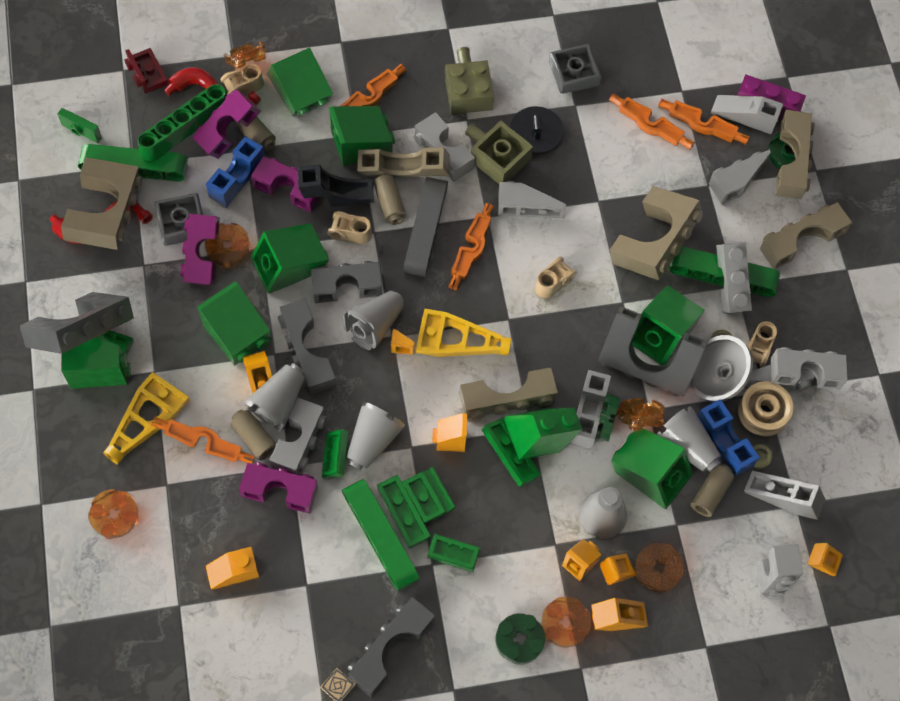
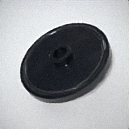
M532 106L524 108L516 113L510 124L512 130L533 146L532 154L534 155L551 152L560 144L563 137V124L560 118L553 111L544 107Z

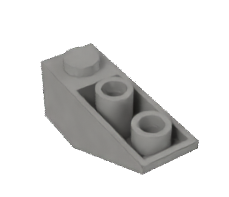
M717 95L711 114L772 134L783 104L759 96Z
M770 150L762 153L756 152L748 159L737 160L731 166L718 168L712 173L709 186L721 205L739 198L766 164L771 153Z

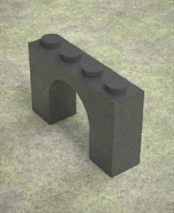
M98 292L84 295L75 300L79 314L77 317L68 319L37 317L21 324L20 329L25 347L63 354L134 319L130 299L127 296Z
M620 306L598 362H601L608 369L620 370L630 378L637 377L642 379L649 386L666 389L671 395L684 397L707 341L685 332L677 354L671 361L663 365L647 364L636 355L633 348V337L642 314Z

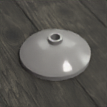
M720 335L707 340L703 354L690 382L692 390L699 397L710 402H716L720 399L726 401L736 396L746 386L752 373L753 359L747 345L740 339L730 335Z

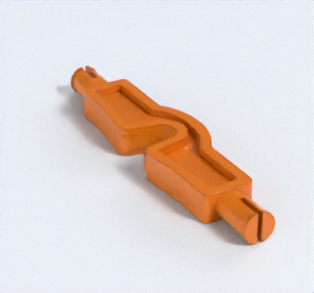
M400 64L393 71L390 69L385 70L367 83L366 88L370 92V96L356 91L340 106H376L381 101L383 94L398 83V77L406 72V68Z
M615 93L610 97L609 101L620 107L619 112L634 120L637 126L645 133L660 136L674 146L680 143L689 150L693 147L695 142L684 136L685 131L675 126L665 117H660L656 122L652 123L649 121L652 115L650 108L637 103L629 97H626L624 100Z
M661 98L658 107L670 111L669 116L687 123L697 133L714 135L730 143L733 140H737L745 145L750 137L737 132L739 129L737 126L715 115L711 116L708 122H702L700 120L703 113L701 109L675 100L673 104Z
M485 203L482 213L476 214L473 223L466 232L465 240L475 247L468 248L462 246L459 248L456 261L451 270L453 277L448 285L450 289H458L461 279L466 280L473 262L477 261L483 254L485 235L491 224L490 214L494 208L492 204Z
M156 416L153 419L156 422H152L151 426L164 430L165 435L177 439L189 447H195L200 437L205 436L208 440L205 448L207 454L222 457L232 462L240 460L245 463H253V461L245 457L254 460L255 456L241 451V446L221 439L210 428L203 426L190 427L173 419H170L168 422Z

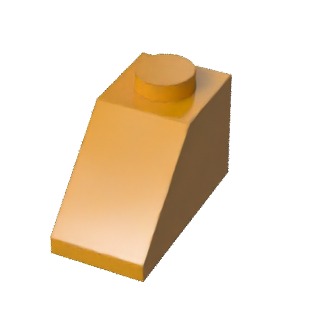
M265 351L243 357L252 394L272 377Z
M467 413L438 420V429L433 428L432 443H437V451L465 452Z
M582 539L566 553L562 566L576 579L581 581L597 564L602 554L593 542H587Z
M252 547L228 552L206 565L211 590L259 578Z
M612 598L591 605L592 619L596 630L618 631L648 627L644 602Z

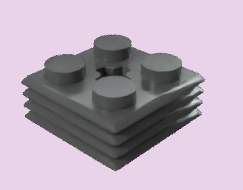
M589 44L550 52L549 64L561 94L600 85L602 76Z
M198 193L154 202L163 245L168 246L187 241V232L184 230L186 218H189V214L203 215Z

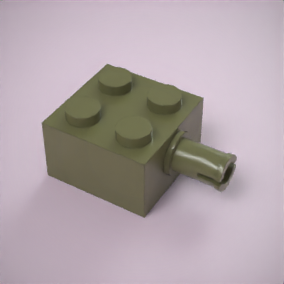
M468 47L458 48L459 63L445 64V83L451 115L493 110L494 93L488 60L471 62L470 49Z
M502 121L498 122L487 134L474 123L469 125L465 131V135L476 142L471 148V153L475 157V165L498 184L510 181L532 159L533 146Z

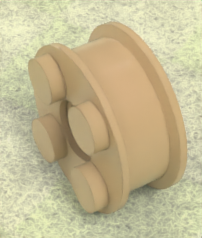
M769 381L758 382L751 385L744 393L738 405V416L742 425L749 432L763 437L773 436L781 432L791 419L794 409L793 401L790 394L782 386L771 384ZM761 406H767L771 412L763 411Z

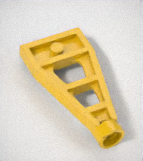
M424 308L416 353L435 357L485 354L509 356L512 338L503 337V335L450 313ZM450 326L462 332L463 338L459 344L446 345L442 342L443 332L446 327ZM474 333L484 336L486 339L485 344L481 347L468 346V335ZM497 342L501 343V347L497 346Z
M152 372L137 389L110 445L103 452L104 455L115 464H119L130 451L160 430L157 427L151 426L152 422L156 421H146L139 416V411L144 402L150 400L160 407L162 413L157 417L169 422L170 419L177 417L188 404L190 398ZM132 421H135L143 426L144 430L131 439L125 435V430Z

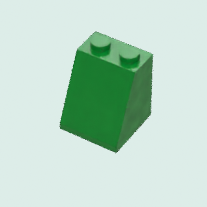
M310 47L272 64L267 72L268 78L292 116L297 113L299 116L310 112V107L316 104L318 107L329 103V98L333 95Z
M380 106L329 107L330 129L343 166L358 162V150L380 149L392 153V144H395L393 132L388 131V118L386 113L382 114Z
M311 223L264 231L250 257L268 294L312 277L311 269L326 266L329 261L328 254L324 250L319 236Z
M236 281L197 306L203 327L234 366L239 362L243 363V357L251 355L258 349L266 348L272 340L269 328Z
M667 285L642 311V317L633 337V346L658 364H666L680 347L685 332L691 333L705 310Z
M97 337L61 354V372L71 389L127 385V376H131L130 362H127L126 353H122L120 346Z
M575 408L542 409L504 417L519 460L560 453L582 430Z
M640 426L628 435L626 442L614 453L611 460L616 474L664 509L668 508L693 475L685 448Z

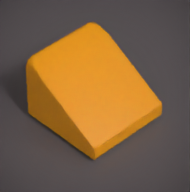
M393 329L391 352L413 355L415 352V342L396 329Z
M816 543L812 549L808 565L829 575L836 576L843 554L828 543Z
M627 553L610 556L600 563V568L608 585L636 576Z

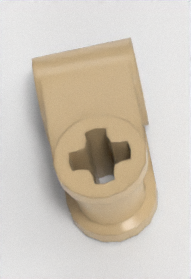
M248 64L245 67L228 72L220 80L228 91L227 95L235 89L248 95L252 91H259L264 85L261 69L256 64Z
M340 211L333 213V224L327 232L329 237L361 245L367 244L371 240V224L367 218ZM360 229H365L363 232H357Z
M563 257L556 258L538 275L535 291L541 298H550L563 286L569 284L576 276L577 271L575 269L572 270L563 262ZM542 283H549L551 286H545Z
M767 321L758 325L751 341L747 345L753 362L760 364L761 368L765 366L771 347L777 335L775 325ZM760 332H765L769 338L762 337Z

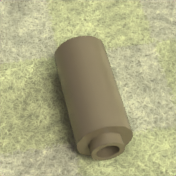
M258 117L248 127L238 123L236 120L232 121L246 137L263 146L264 151H269L274 147L276 136Z
M386 174L377 177L373 181V185L385 222L392 225L402 223L406 217V212L394 176Z
M250 410L237 411L232 416L231 426L259 461L267 459L275 449V441Z
M720 464L714 471L709 473L691 503V507L697 513L705 517H712L735 478L732 469L727 465Z

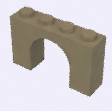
M86 157L80 172L82 188L109 193L118 201L114 207L102 213H88L67 209L61 226L63 240L117 250L120 241L123 242L125 239V225L130 223L131 206L136 204V191L141 189L142 176H139L138 166Z
M653 186L642 201L646 216L672 225L670 231L663 238L653 242H641L619 235L609 253L613 265L660 280L663 274L669 270L670 263L674 257L679 255L685 240L690 238L695 225L701 221L703 211L699 200Z

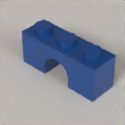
M246 136L232 151L233 159L228 169L223 171L218 168L206 183L209 198L226 208L250 180L260 160L265 156L263 146Z
M720 399L701 409L698 417L719 451L721 459L725 465L732 469L734 476L736 477L753 468L760 457L747 438L740 440L735 434L732 427L733 417Z

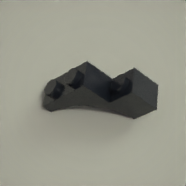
M320 164L298 167V188L304 199L326 196L331 207L374 203L372 179L338 177L325 171Z

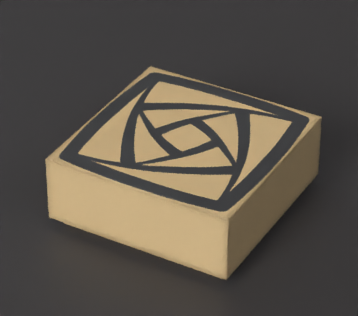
M336 668L321 685L320 689L334 701H343L356 684Z

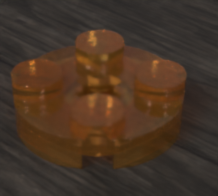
M257 42L258 46L256 47L249 43L229 50L231 55L224 54L226 64L233 65L234 69L245 66L246 62L254 60V62L264 60L266 58L265 53L267 52L265 43Z
M220 223L218 240H205L207 256L211 261L225 268H230L241 262L250 250L247 232L236 223H231V225ZM232 241L231 247L224 248L222 242Z
M645 398L628 399L621 402V407L618 406L617 417L619 421L628 425V428L633 431H640L643 427H660L664 424V405L655 400H652V404L644 403Z
M109 489L98 494L93 499L90 512L88 513V519L93 529L106 539L119 538L128 534L139 521L138 507L133 497L127 492L116 491V489ZM110 509L120 510L117 518H107L110 515Z
M652 543L645 546L638 554L634 565V572L639 583L645 588L648 587L658 593L673 589L684 573V564L680 554L668 543ZM656 562L664 564L663 573H660L658 570L654 571L653 567L656 565Z
M559 597L553 600L544 609L541 617V626L546 640L564 648L581 644L591 628L589 611L585 609L579 600L572 597ZM564 616H568L569 621H573V625L563 628L559 620H563Z

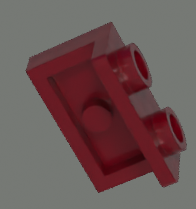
M151 48L133 55L129 49L125 50L127 58L124 61L129 72L133 70L135 74L133 79L137 88L142 87L144 93L147 94L169 85Z

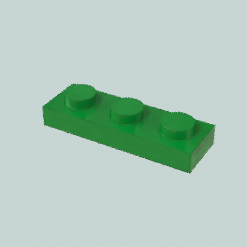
M503 417L484 425L482 432L519 488L540 477V472L530 458L518 459Z
M393 476L376 485L408 549L429 540L431 536L399 476Z

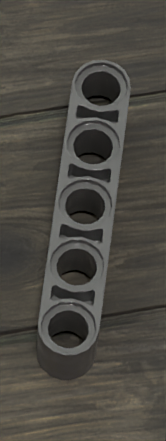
M431 177L425 178L403 273L422 277L427 275L447 192L448 181Z

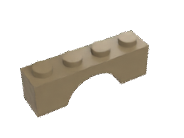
M786 110L781 120L780 140L792 148L795 154V161L781 166L776 178V196L802 199L805 191H809L811 179L807 177L812 167V160L809 159V154L812 153L813 141H810V135H813L815 123L811 122L812 113Z
M444 147L422 148L418 152L407 154L390 153L380 149L358 150L357 171L364 178H377L386 174L393 175L394 178L449 176L450 154Z
M838 202L831 206L827 204L821 207L817 213L813 215L810 213L806 214L799 222L795 224L792 222L788 223L781 231L767 234L763 238L764 241L760 250L772 268L777 269L793 260L798 251L796 241L799 238L814 235L830 242L846 234L852 225V221Z
M550 367L529 371L525 384L519 390L512 393L496 392L489 388L482 380L461 384L459 394L463 411L467 413V418L480 419L487 414L502 415L508 412V410L517 409L522 411L538 404L540 406H548L556 401L558 392Z

